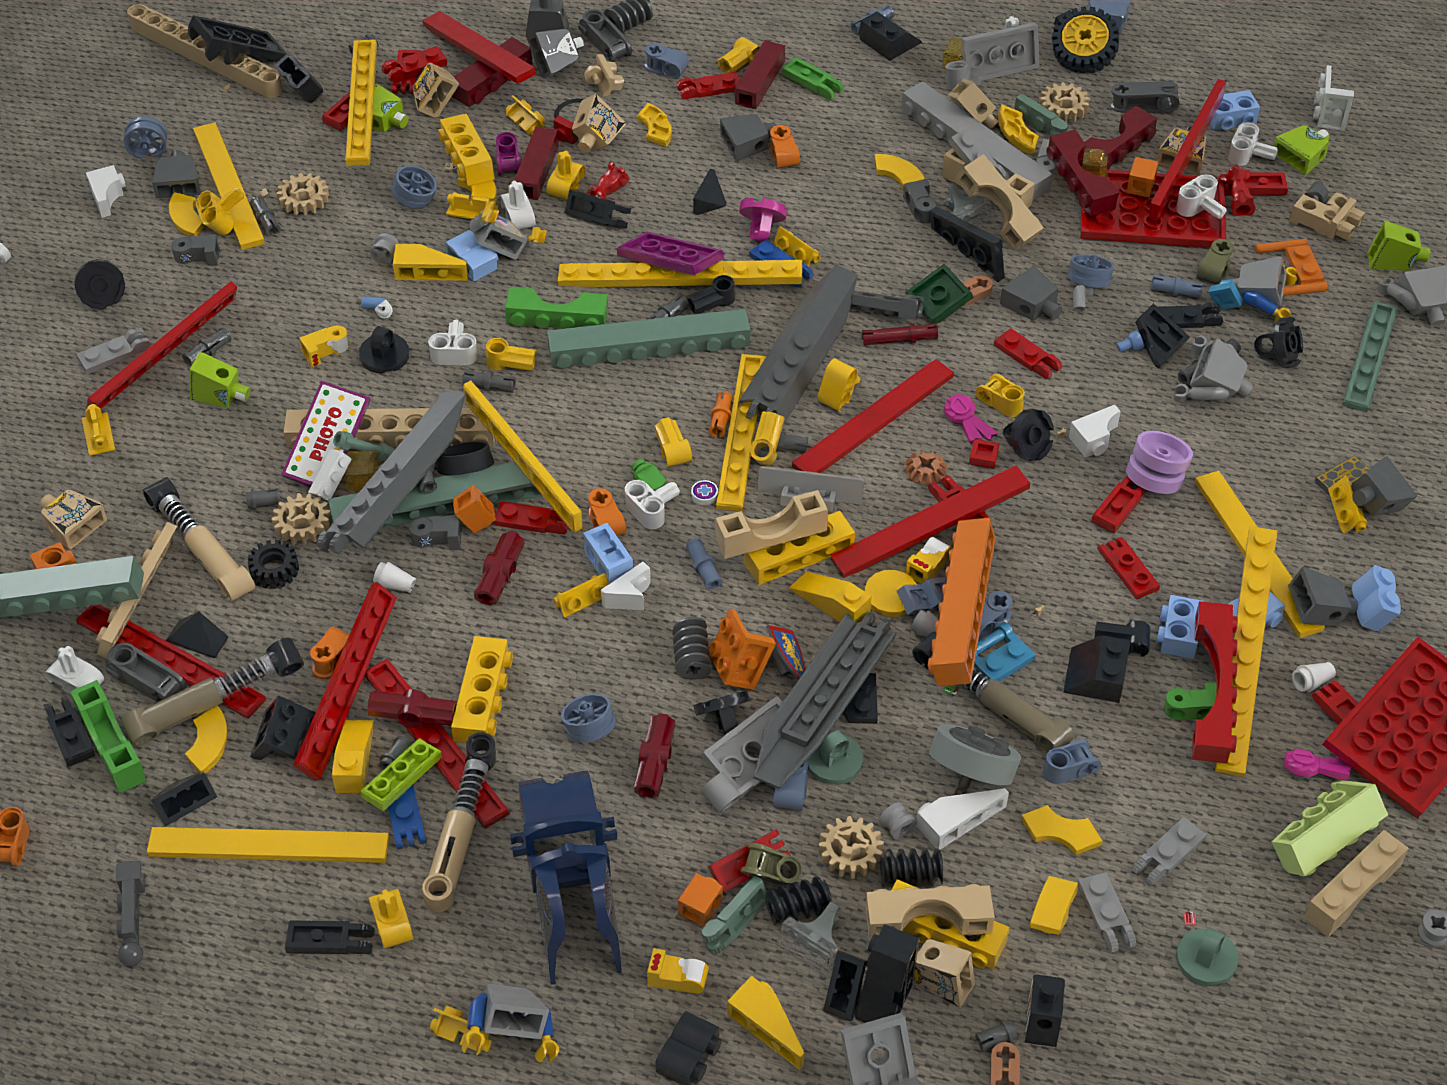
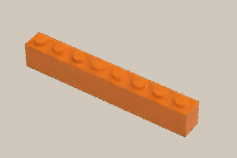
M990 518L958 521L957 531L953 532L954 546L949 551L950 566L946 567L947 583L943 584L942 587L944 599L943 602L939 603L940 619L935 623L937 635L936 639L932 640L933 656L928 660L929 673L934 675L937 686L971 684L996 540Z

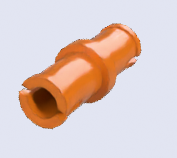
M722 391L717 394L715 407L711 410L712 421L709 434L715 438L718 437L719 430L720 438L725 435L727 422L731 419L730 407L733 396L727 391H724L723 399Z

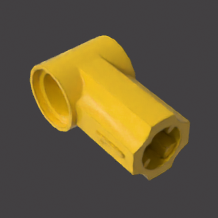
M740 37L735 42L733 49L718 59V66L725 73L735 72L745 64L751 63L760 46L745 37Z
M493 338L486 343V365L488 368L501 370L505 367L529 371L534 369L537 350L508 346L507 341L501 338Z
M762 412L755 440L750 446L751 456L759 465L768 466L775 462L777 458L776 449L785 420L784 416L772 412ZM761 448H769V453L767 456H757V453Z
M669 417L661 419L655 425V433L661 445L662 458H665L667 461L666 467L691 462L692 452L687 439H683L676 420H671Z

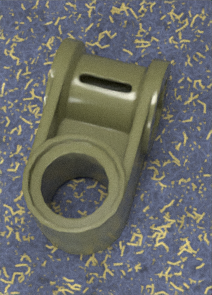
M1217 239L1212 243L1206 256L1200 262L1196 275L1198 278L1220 284V279L1225 277L1231 264L1230 256L1234 249L1231 241Z
M749 843L748 848L750 852L746 866L741 869L742 874L750 877L756 876L778 885L790 884L800 879L803 868L797 858L775 851L765 845ZM782 863L788 864L791 869L788 879L783 877L780 872Z

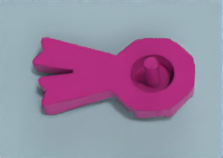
M956 394L947 398L943 410L945 416L949 421L962 425L970 444L974 442V439L982 440V436L990 441L991 436L997 435V431L974 415L976 406L969 396Z
M1295 748L1293 751L1286 752L1284 757V767L1298 776L1311 777L1320 773L1339 780L1348 781L1350 772L1353 770L1339 757L1319 758L1314 756L1309 750Z

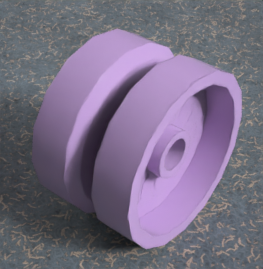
M1145 431L1137 437L1133 454L1130 456L1126 467V473L1135 484L1146 490L1162 494L1175 493L1182 486L1185 471L1189 468L1193 452L1190 446L1174 435L1161 431Z

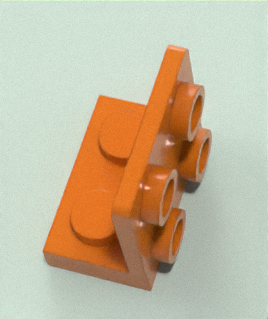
M728 609L726 616L720 622L715 640L709 646V656L724 685L754 690L776 643L772 637L748 633L737 612L734 609Z

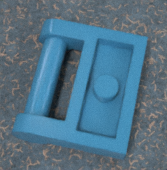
M1004 622L997 626L996 631L978 641L974 668L981 672L983 677L987 676L988 679H996L1000 682L1035 660L1036 654L1014 634L1011 626ZM1003 639L1007 642V644L982 659L978 656V654Z

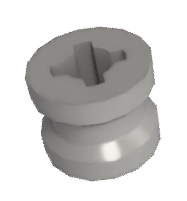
M381 233L377 236L375 244L370 250V255L375 261L391 263L394 258L395 246L399 242L394 236Z
M900 802L889 806L879 818L881 825L884 828L890 829V835L894 840H898L910 833L917 824V820L912 815L906 813V808Z
M1431 910L1424 915L1418 930L1419 937L1424 943L1433 947H1441L1447 943V913L1441 910Z

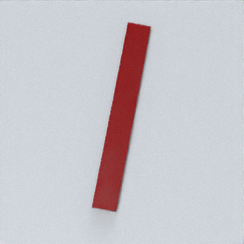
M441 11L422 20L423 26L517 84L536 74L535 67Z
M1218 79L1151 201L1149 220L1157 222L1224 97L1226 81Z
M230 281L90 395L87 400V407L95 404L102 409L230 304L235 299L237 286Z
M937 359L933 360L792 461V467L798 471L822 473L952 379L954 372Z
M1015 465L831 554V560L843 578H846L958 524V521L967 520L1030 489V482L1018 466Z
M378 582L371 584L293 764L294 767L314 781L321 779L397 599L396 596Z
M100 604L90 605L76 619V622L98 635L102 627L108 628L110 623L107 620L111 610ZM131 621L127 622L116 644H132L137 649L178 673L190 687L210 677L213 680L217 679V677L219 678V676L222 678L226 676L220 670ZM244 686L240 688V691H233V695L227 694V698H223V703L221 704L249 719L266 701V696L250 687L246 688Z
M388 658L367 669L364 675L376 691L404 694L406 690L412 689ZM422 723L419 727L404 726L415 741L420 738L441 751L442 758L435 766L457 793L460 789L459 784L462 782L461 778L464 776L463 771L466 759L464 753L441 725ZM484 781L481 783L483 788L479 790L481 795L477 797L478 803L475 804L476 810L472 812L486 829L510 815V812L489 784Z

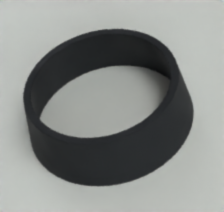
M474 441L448 446L437 459V472L441 475H462L492 466L495 461L489 444L487 442Z

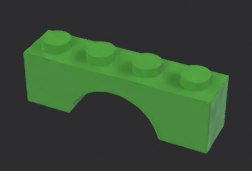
M518 287L509 288L505 305L506 323L515 326L534 325L540 328L561 327L562 329L603 325L606 324L609 310L608 294L583 292L579 298L570 303L551 304L541 300L537 296L535 289Z
M98 680L70 691L76 710L119 794L146 782L140 760L130 741H127Z

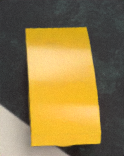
M1049 876L1037 901L1030 922V928L1041 930L1047 934L1060 935L1068 920L1069 908L1077 894L1078 883Z

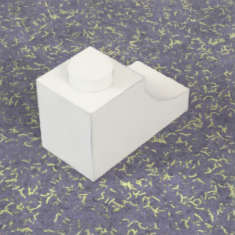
M114 165L86 172L91 192L102 218L111 215L110 208L112 203L118 197L123 196L122 188L126 187L122 173L117 174Z
M1116 405L1071 422L1069 439L1085 458L1092 455L1099 456L1107 450L1110 438L1109 432L1118 427L1121 411Z

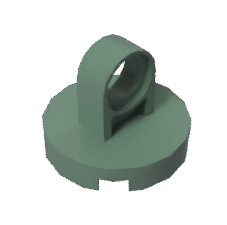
M837 730L828 733L821 745L807 759L808 770L814 778L822 783L843 785L852 781L860 774L863 765V751L855 740L844 735L841 731Z
M1211 928L1196 929L1188 932L1180 940L1176 952V960L1182 974L1193 983L1202 986L1228 982L1235 975L1239 962L1237 948L1231 939Z

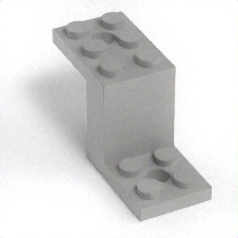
M902 1013L840 1030L851 1085H923L916 1077L906 1020ZM885 1047V1055L881 1059H871V1053L875 1048Z

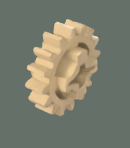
M1062 82L1061 86L1055 83L1052 88L1047 86L1045 91L1041 92L1039 104L1055 113L1057 117L1063 119L1066 123L1068 119L1076 122L1077 117L1084 118V114L1088 113L1090 98L1087 97V92H1081L1082 87L1075 88L1072 83L1066 86Z
M299 173L297 178L291 175L290 181L283 180V185L278 186V202L280 207L285 208L287 213L293 210L294 215L303 212L305 216L308 211L316 213L317 207L323 209V203H328V186L325 180L320 179L319 175L312 178V173H309L307 176Z
M300 493L297 494L296 499L288 496L287 503L279 502V509L273 510L274 517L272 518V523L276 535H281L282 541L291 539L292 545H295L297 541H302V544L306 545L308 539L316 542V536L325 531L324 529H329L330 521L332 520L327 502L322 503L321 497L313 500L310 493L306 498H302Z
M848 816L845 823L837 818L835 827L827 824L826 833L820 834L819 853L822 854V864L829 863L828 871L830 872L838 869L839 877H843L845 872L850 873L851 879L855 878L856 872H860L863 877L867 876V868L875 871L877 862L881 860L884 841H880L881 832H873V823L866 826L863 825V818L861 817L857 822H853L851 816Z

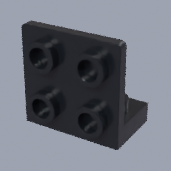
M278 696L265 710L250 757L262 760L268 753L272 754L276 751L296 760L316 712Z

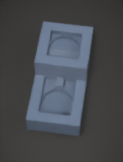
M946 578L927 579L922 584L905 585L898 589L897 593L907 615L918 614L920 610L927 612L928 610L938 609L939 603L943 602L944 599L942 587L943 584L947 583Z

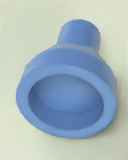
M1137 330L1131 332L1127 336V340L1116 344L1120 352L1131 348L1135 351L1144 349L1142 337Z

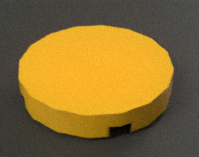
M883 570L875 573L868 579L864 591L872 596L871 610L877 611L886 617H900L907 613L897 590L905 585H916L917 583L904 572Z

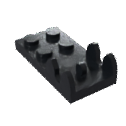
M194 15L188 26V36L191 40L201 36L207 43L205 56L210 62L218 56L221 50H225L223 59L226 65L233 63L239 53L246 54L251 58L262 57L271 62L275 60L280 61L287 54L268 31Z

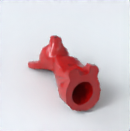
M610 162L608 170L600 178L598 185H592L586 193L606 199V195L612 194L621 187H624L630 178L622 167L618 168L613 162Z
M1238 164L1230 168L1227 174H1221L1220 180L1232 185L1231 195L1233 201L1231 202V210L1233 215L1248 216L1255 213L1256 210L1254 198L1250 195L1249 188L1245 183L1250 178L1251 173L1250 170H1244Z

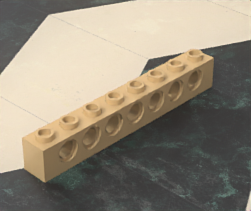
M430 408L367 409L355 439L375 445L385 443L390 447H398ZM462 408L453 441L449 446L474 441L487 442L489 446H494L495 438L470 408ZM309 409L287 410L284 426L287 448H293Z

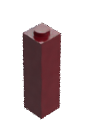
M764 40L735 87V104L757 109L785 62L786 45Z
M535 126L514 179L517 183H522L523 190L528 199H539L559 146L557 129Z

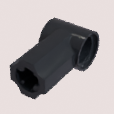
M727 275L717 276L711 286L686 296L689 308L694 314H701L719 305L729 306L735 301L733 278Z
M1134 620L1126 625L1096 622L1094 639L1103 635L1130 640L1128 655L1135 653L1141 654V657H1144L1148 654L1150 626L1146 622Z

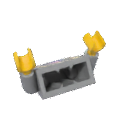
M486 205L480 215H476L469 224V228L479 245L515 260L524 247L533 245L534 242L543 244L547 230L533 227L532 234L523 235L511 221L498 216L499 210H492L489 205Z

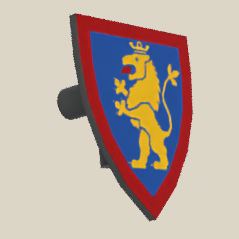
M767 625L766 628L769 635L776 643L767 663L775 660L781 676H786L792 672L796 679L799 680L806 668L793 630Z

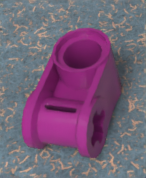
M502 132L496 137L498 175H502L504 172H518L521 164L516 136L510 132Z

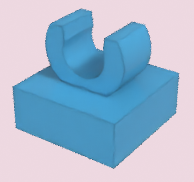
M1232 278L1222 280L1220 284L1212 285L1208 291L1213 302L1219 304L1222 310L1240 307L1243 301L1234 282H1232Z

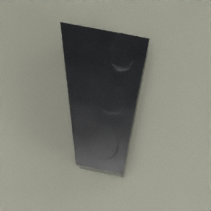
M886 924L883 925L879 935L873 934L868 946V951L871 953L866 964L868 968L856 1015L857 1020L867 1023L901 1012L914 984L920 938Z

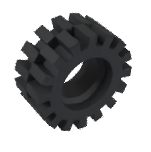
M276 539L275 544H271V540H267V545L265 546L259 543L257 545L258 550L255 548L251 550L252 555H248L247 562L250 575L255 584L258 586L261 584L262 588L267 589L268 585L271 586V589H276L277 584H280L282 588L285 587V581L289 584L293 582L292 577L296 578L298 575L297 571H299L297 554L292 545L289 547V543L285 541L281 545L280 540ZM271 560H281L283 562L281 566L274 569L264 568V565Z

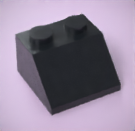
M878 11L861 20L860 40L889 61L922 43L920 39Z
M1102 635L1071 647L1063 693L1120 703L1130 640Z

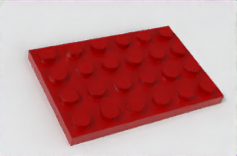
M1083 168L1090 174L1109 177L1118 190L1119 195L1115 210L1090 217L1085 209L1081 208L1080 239L1210 248L1217 239H1226L1225 214L1221 219H1217L1205 209L1191 217L1182 216L1176 211L1180 188L1198 176H1181L1158 221L1155 222L1148 218L1150 204L1166 174H1156L1155 183L1150 198L1126 193L1131 171ZM1215 177L1218 184L1214 200L1225 207L1224 182L1220 180V177Z
M1417 637L1322 744L1417 819L1447 785V657L1420 637Z

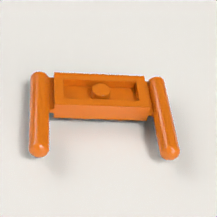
M1307 239L1263 243L1255 246L1256 253L1285 251L1291 267L1296 269L1299 285L1284 286L1283 296L1328 290V284L1324 282L1325 277L1307 243Z

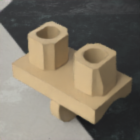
M597 54V64L595 66L591 65L586 69L584 78L589 84H597L603 97L609 96L611 91L622 89L624 79L621 75H616L617 66L615 62H608L603 54Z

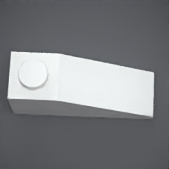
M1004 788L940 797L932 803L924 804L918 810L916 827L935 848L941 850L1007 806L1009 792Z

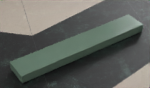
M1373 301L1342 406L1368 412L1398 307Z

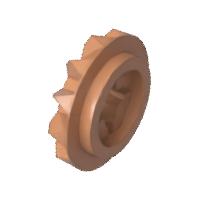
M922 449L920 454L912 453L911 457L906 459L905 472L912 481L918 484L938 483L946 475L947 463L943 461L942 455L936 456L934 451L928 454ZM924 464V465L927 466V465L930 464V465H931V468H930V469H929L928 467H923V468H922L921 465Z

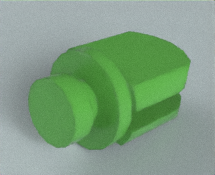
M639 459L632 464L631 470L634 472V480L644 481L654 491L665 485V477L652 463H646L644 459Z

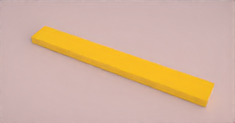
M355 40L353 42L346 166L370 165L377 56L376 40Z
M216 122L193 128L220 198L222 199L236 187L244 194V198L230 209L234 220L233 230L241 250L265 244L261 230Z
M741 354L716 509L743 511L751 461L750 446L754 441L759 409H757L756 414L750 420L746 418V413L752 402L740 403L739 400L766 356Z
M472 381L463 384L467 406L572 532L575 533L583 529L582 512L475 384Z
M1220 471L1196 477L1194 483L1245 557L1249 527H1257V525ZM1275 553L1270 592L1285 605L1284 617L1299 639L1324 631L1325 625L1302 623L1288 587L1293 578Z
M152 827L147 855L148 857L386 863L389 833Z

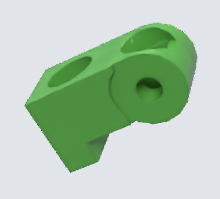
M1205 683L1203 690L1186 691L1182 688L1171 689L1166 695L1165 714L1175 720L1204 719L1215 702L1216 683Z

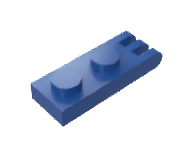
M412 785L388 807L397 850L403 848L401 838L407 837L409 847L415 846L414 835H418L420 844L426 843L414 786Z

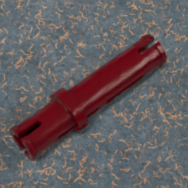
M913 323L909 324V326L862 330L864 346L908 341L916 343L919 340L938 339L937 323L928 325H915Z

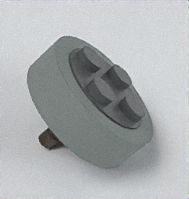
M949 724L938 726L929 751L932 758L937 762L961 774L954 795L967 794V789H969L972 779L995 785H1010L1021 760V755L1010 747L1008 742L986 735L984 730L975 726H969L968 728Z

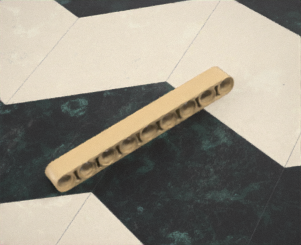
M141 4L128 8L129 22L134 32L265 97L274 98L282 93L280 74L277 70L242 53H239L233 63L226 65L223 59L225 50H221L218 56L210 62L205 56L207 43L201 36L191 40L188 36L187 26Z

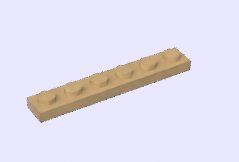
M167 522L162 531H156L151 542L154 545L152 550L147 548L140 562L143 564L141 568L144 572L140 598L120 602L119 608L113 607L107 620L110 623L108 628L102 627L97 636L96 642L100 643L97 655L108 658L109 651L115 646L171 545L176 532V525Z

